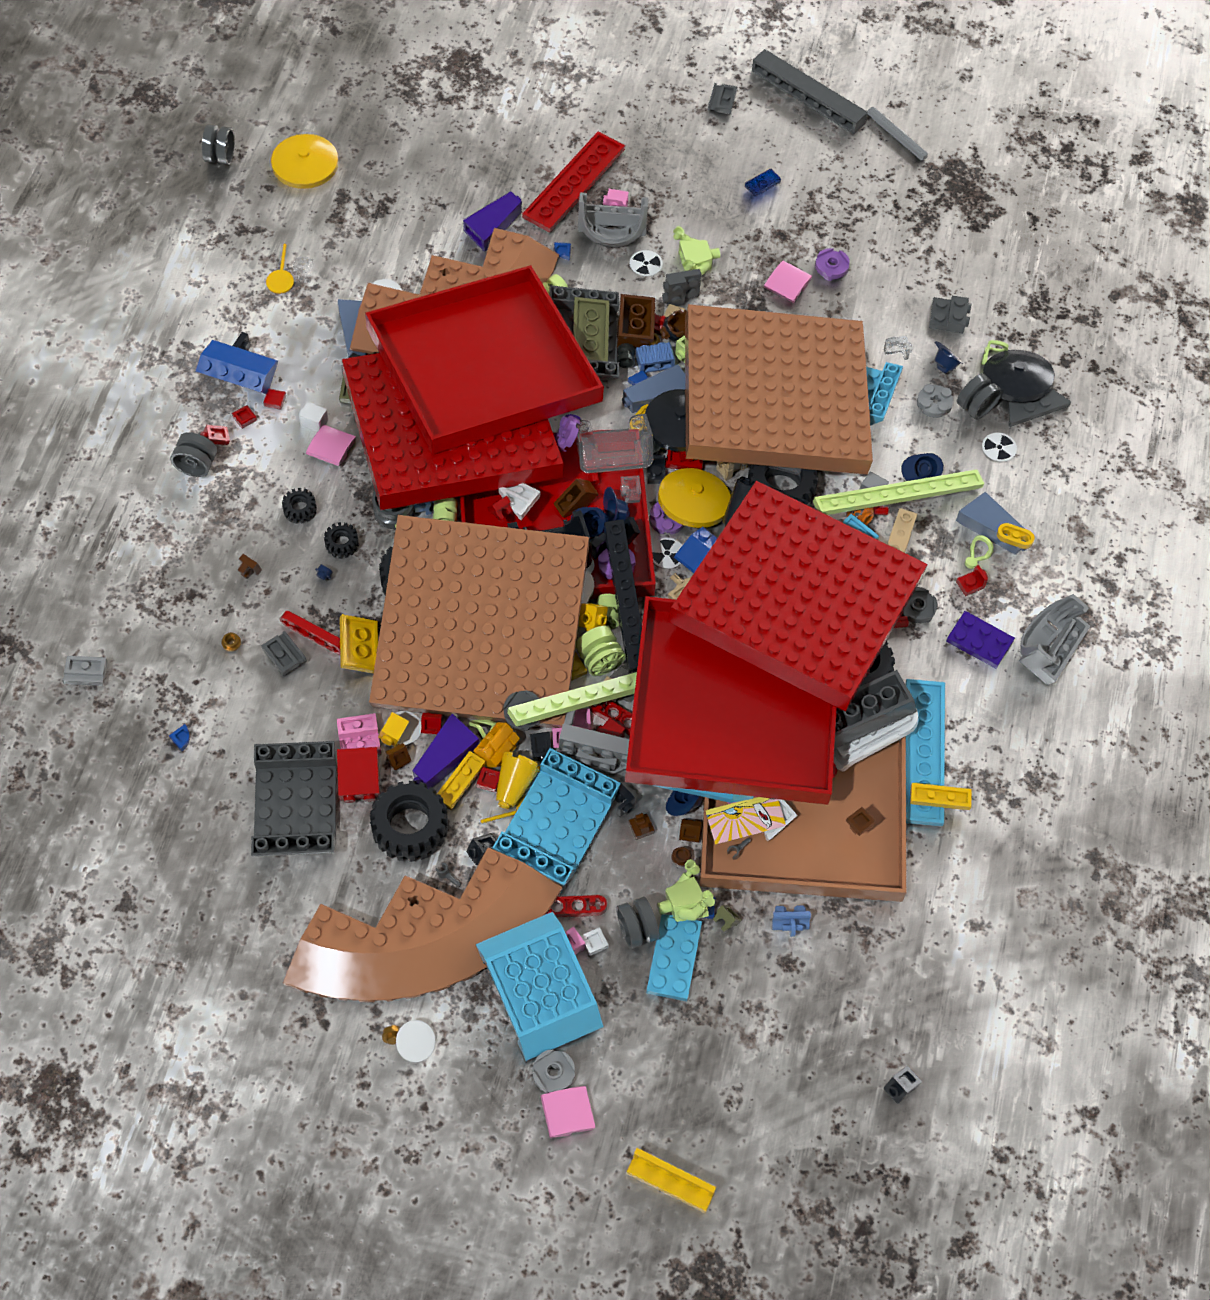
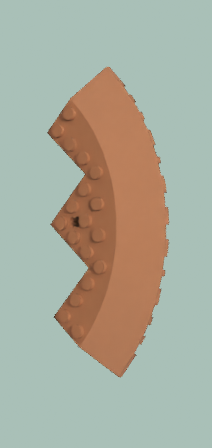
M494 228L483 267L432 255L420 295L368 283L359 308L350 350L373 354V352L379 353L366 328V312L532 265L540 281L545 283L554 272L559 254L527 235Z
M487 848L460 899L408 876H404L376 928L320 904L298 943L283 984L305 993L318 994L325 998L331 997L343 1001L356 1000L359 1002H375L378 1000L390 1002L393 999L416 998L425 993L447 989L452 984L474 977L479 971L487 967L478 952L477 943L544 916L551 909L563 888L529 865L491 848Z

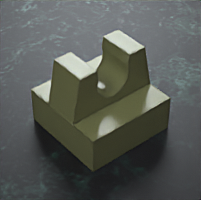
M722 905L713 918L715 922L724 919L725 924L721 928L723 931H728L742 921L729 905Z

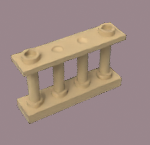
M899 509L887 545L904 553L906 552L917 513Z

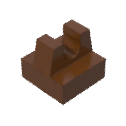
M244 553L240 556L239 561L242 564L238 571L241 573V576L246 579L253 573L258 576L262 571L259 564Z
M403 743L385 751L394 770L412 762L408 750Z
M863 807L846 819L853 833L859 836L875 825L876 822Z
M640 813L628 820L636 840L655 832L647 813Z
M682 819L679 840L699 843L702 822Z

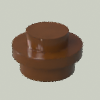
M678 847L672 852L671 858L676 866L685 867V863L692 859V854L687 848Z

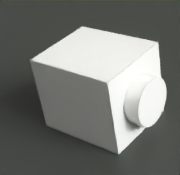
M307 402L305 407L299 411L298 417L300 418L301 426L318 432L328 421L327 409Z

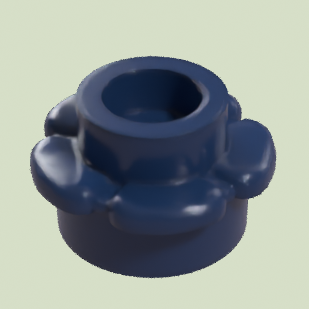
M322 564L315 568L317 577L324 581L327 578L331 579L332 570Z

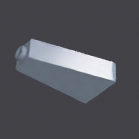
M338 299L339 315L348 357L352 353L361 356L368 355V353L350 350L362 301Z
M677 364L623 390L622 403L626 408H629L631 413L638 412L643 405L649 404L661 393L674 389H685V373Z
M986 492L959 510L956 519L959 524L979 535L987 537L991 542L1015 555L1020 551L1024 552L1026 550L1004 543L998 539L997 530L1003 523H1009L1021 528L1024 527Z

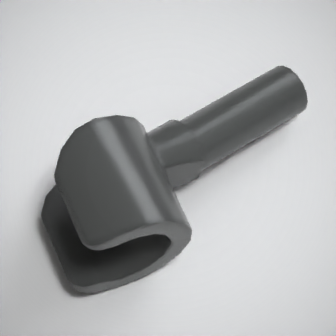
M747 837L737 846L732 845L728 847L727 854L731 851H736L737 853L732 859H738L739 852L751 841L750 838Z
M442 862L441 865L445 870L439 871L436 868L438 876L449 879L459 888L461 883L450 874L447 864Z

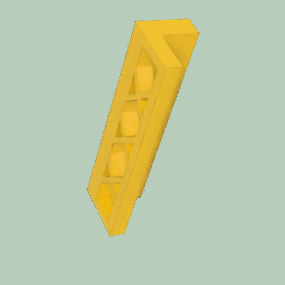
M636 1148L633 1159L626 1171V1174L706 1213L716 1190L715 1186L639 1148Z

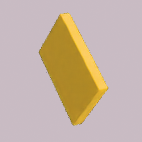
M342 614L340 616L341 668L374 674L378 648V621Z

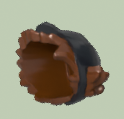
M680 309L666 317L660 329L662 339L665 338L676 343L677 340L685 336V316L687 310L683 311V309Z

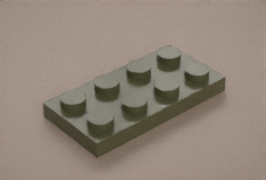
M575 297L573 336L589 360L608 361L609 301Z

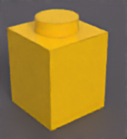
M392 712L378 738L384 744L395 747L409 721Z

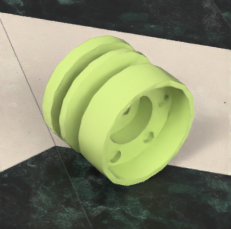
M609 626L593 628L584 633L576 642V649L592 676L605 675L618 668L625 660L626 654L621 649V645L616 642L617 638Z

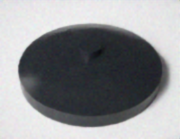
M1026 350L999 352L990 357L983 368V374L991 379V384H996L1002 389L1001 399L1012 402H1030L1042 398L1052 389L1055 378L1052 365L1044 357Z
M674 389L661 393L649 403L645 411L644 421L648 436L657 445L667 450L686 451L685 389Z

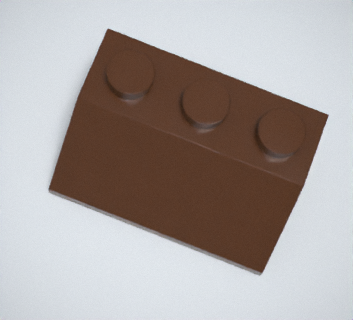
M621 294L618 308L617 349L619 345L624 343L632 344L636 349L653 342L655 297Z

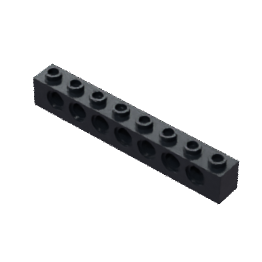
M623 519L605 522L604 534L623 647L626 654L628 674L637 672L642 624Z

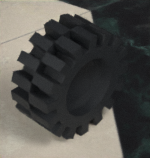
M294 488L292 493L288 491L286 493L287 496H283V512L290 522L294 519V523L298 524V521H300L302 524L305 519L307 522L310 521L309 517L313 519L317 507L312 492H308L305 488L303 491L301 488L295 491ZM295 503H306V507L297 510L292 508Z
M338 522V526L334 523L332 524V529L328 527L327 532L325 531L324 533L326 550H328L329 554L332 553L333 557L338 555V558L342 559V555H345V558H347L348 554L352 556L354 554L353 550L356 552L357 546L359 547L357 531L355 528L353 529L351 524L348 527V524L345 522L344 525ZM341 536L349 539L344 544H336L334 542L336 538Z

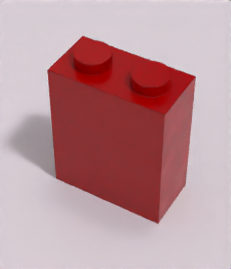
M377 747L337 749L338 796L340 801L353 803L359 799H364L366 802L376 800L380 794Z

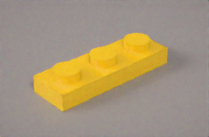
M471 751L467 753L437 793L441 795L444 804L450 810L453 809L480 773L482 767L486 765L484 759Z
M920 783L911 784L910 804L961 810L971 809L972 789Z

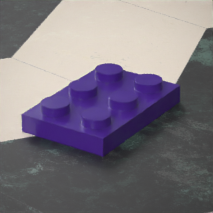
M964 611L947 637L946 642L997 669L1015 637Z

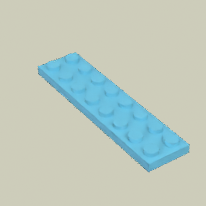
M906 679L905 685L915 701L919 717L916 729L906 736V823L943 826L944 808L910 804V788L912 783L944 786L945 682Z

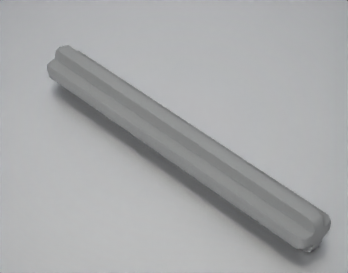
M872 106L868 109L867 114L921 161L927 158L928 153L875 107Z

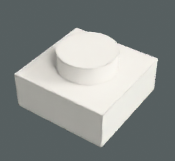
M600 927L581 935L589 956L603 951L609 946Z

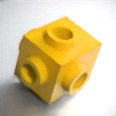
M581 603L579 626L585 627V631L605 626L607 623L608 607L593 603Z

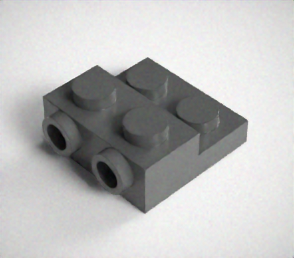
M700 269L666 274V281L663 282L665 293H662L663 303L667 304V307L669 304L675 306L683 305L685 298L699 296L701 283Z
M953 295L951 300L933 297L929 328L963 334L965 327H968L970 317L967 316V313L970 314L972 303H968L969 298Z

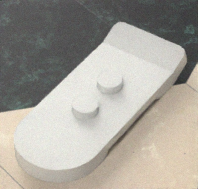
M918 711L835 749L833 762L836 768L842 772L846 771L853 764L912 733L918 725Z

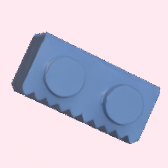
M660 342L657 345L637 347L636 361L639 371L643 370L644 373L675 366V356L671 343Z

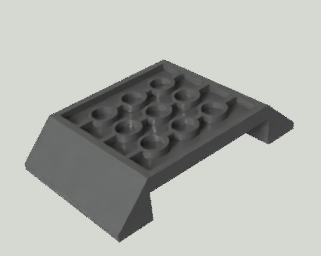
M550 285L549 296L572 334L575 297L609 301L608 361L589 359L588 361L598 377L619 379V362H617L619 292Z
M335 741L254 744L256 782L254 836H252L251 856L334 853L336 845L337 776Z

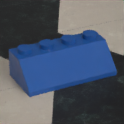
M212 340L201 353L196 372L267 394L268 389L271 387L278 360Z
M701 527L690 535L674 558L691 572L695 573L717 540V537L704 527Z

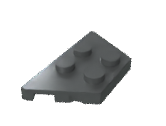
M1053 389L1042 398L1034 401H1008L1009 427L1070 407L1071 401Z

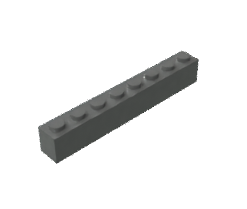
M764 49L753 59L752 72L852 134H855L866 123L868 112L847 100L768 50Z

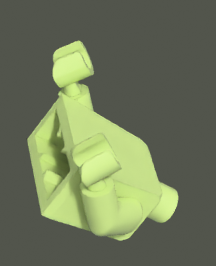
M680 226L673 230V233H675L673 235L674 239H680L678 253L684 271L700 269L702 276L712 268L713 259L720 258L719 248L710 249L706 240L689 237Z
M692 859L685 863V869L688 871L683 872L674 885L666 888L667 900L657 903L660 915L671 912L677 922L695 921L698 918L709 916L707 906L712 907L715 904L714 895L709 890L702 893L695 877H691L692 874L696 875L700 871L699 866Z

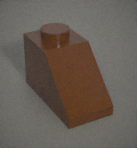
M576 479L553 504L561 516L565 518L578 508L587 507L599 494L590 481Z

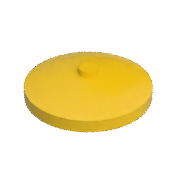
M313 134L294 135L280 142L274 149L271 156L272 170L276 178L287 186L299 189L314 188L326 183L334 176L338 168V154L333 144L321 136Z
M694 468L679 469L669 473L662 480L658 490V502L664 513L675 522L694 528H706L720 523L724 518L731 497L727 486L718 477L707 471Z

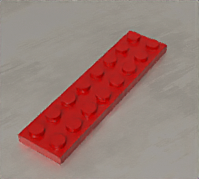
M597 131L522 213V218L550 233L577 204L580 193H587L624 152L625 145Z

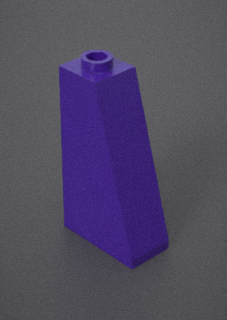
M510 191L463 220L464 232L484 252L487 251L494 228L506 230L522 213L520 197Z
M454 714L450 715L412 770L415 784L419 785L422 782L427 784V789L433 788L458 767L469 751L473 752L480 743L479 738Z

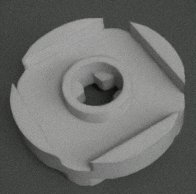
M926 384L919 392L917 406L918 408L920 406L923 410L922 413L932 418L942 417L943 414H948L951 411L953 405L952 391L939 385ZM932 399L938 400L937 403H933Z
M547 1050L536 1058L533 1065V1080L542 1091L550 1093L568 1089L574 1081L575 1065L567 1053ZM550 1067L559 1069L557 1076L549 1075Z

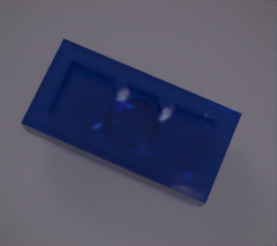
M770 168L745 182V188L756 197L781 183V178Z

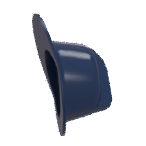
M935 341L938 351L934 361L937 363V368L943 373L954 371L959 364H963L951 350L942 343Z
M934 453L909 456L903 461L901 473L906 481L941 476L944 465L942 459Z
M607 487L603 496L605 514L608 516L609 521L623 519L625 521L630 517L628 504L616 498L614 490L611 487Z
M582 507L576 510L582 511L590 537H596L604 533V523L608 522L609 519L600 508Z
M673 790L666 802V811L671 816L684 815L690 810L697 808L702 803L703 797Z

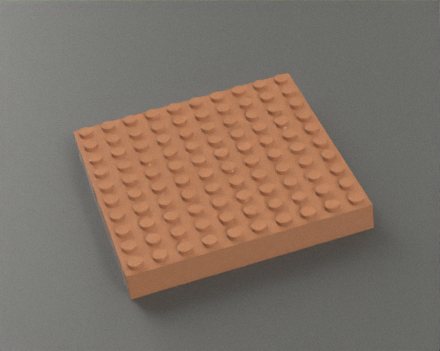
M688 304L685 316L686 458L868 475L873 457L863 321Z
M398 515L369 700L371 706L418 713L442 714L443 716L454 714L460 718L507 723L503 708L506 699L512 693L523 690L530 691L541 699L570 691L589 550V537ZM567 713L542 719L535 727L562 728Z
M906 736L853 764L846 771L842 772L838 769L836 776L832 780V795L828 805L784 800L797 816L769 841L766 840L764 832L715 844L705 810L728 805V803L704 797L699 887L903 902L906 895ZM863 807L876 822L875 825L859 836L853 833L846 819ZM747 837L750 838L751 841L739 852L738 859H732L737 853L736 851H731L727 854L728 847L732 845L737 846Z

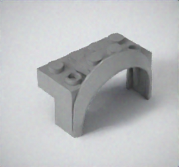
M580 193L578 232L585 233L589 239L602 246L621 247L628 245L638 237L646 236L648 197H642L641 208L587 204V193ZM611 225L622 229H608L604 227Z
M1074 594L1055 601L1041 611L1028 625L1021 638L1020 654L1022 657L1019 661L1046 685L1057 680L1090 628V625L1080 617V615L1087 612L1089 607ZM1047 621H1050L1053 625H1055L1058 628V630H1056ZM1058 635V637L1050 647L1049 651L1046 652L1047 648L1049 647L1053 639Z
M576 710L567 712L559 738V750H562V753L604 775L615 774L626 769L629 739L572 726ZM594 752L600 753L601 756L604 758L594 757L589 754H593Z

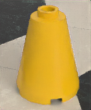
M504 752L495 799L499 802V807L509 810V807L514 808L540 771L538 763L522 755L512 757V752Z

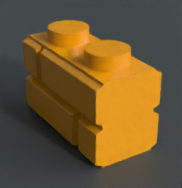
M497 722L473 752L486 761L485 766L496 768L501 766L504 752L514 751L516 743L520 738L513 732L509 724Z

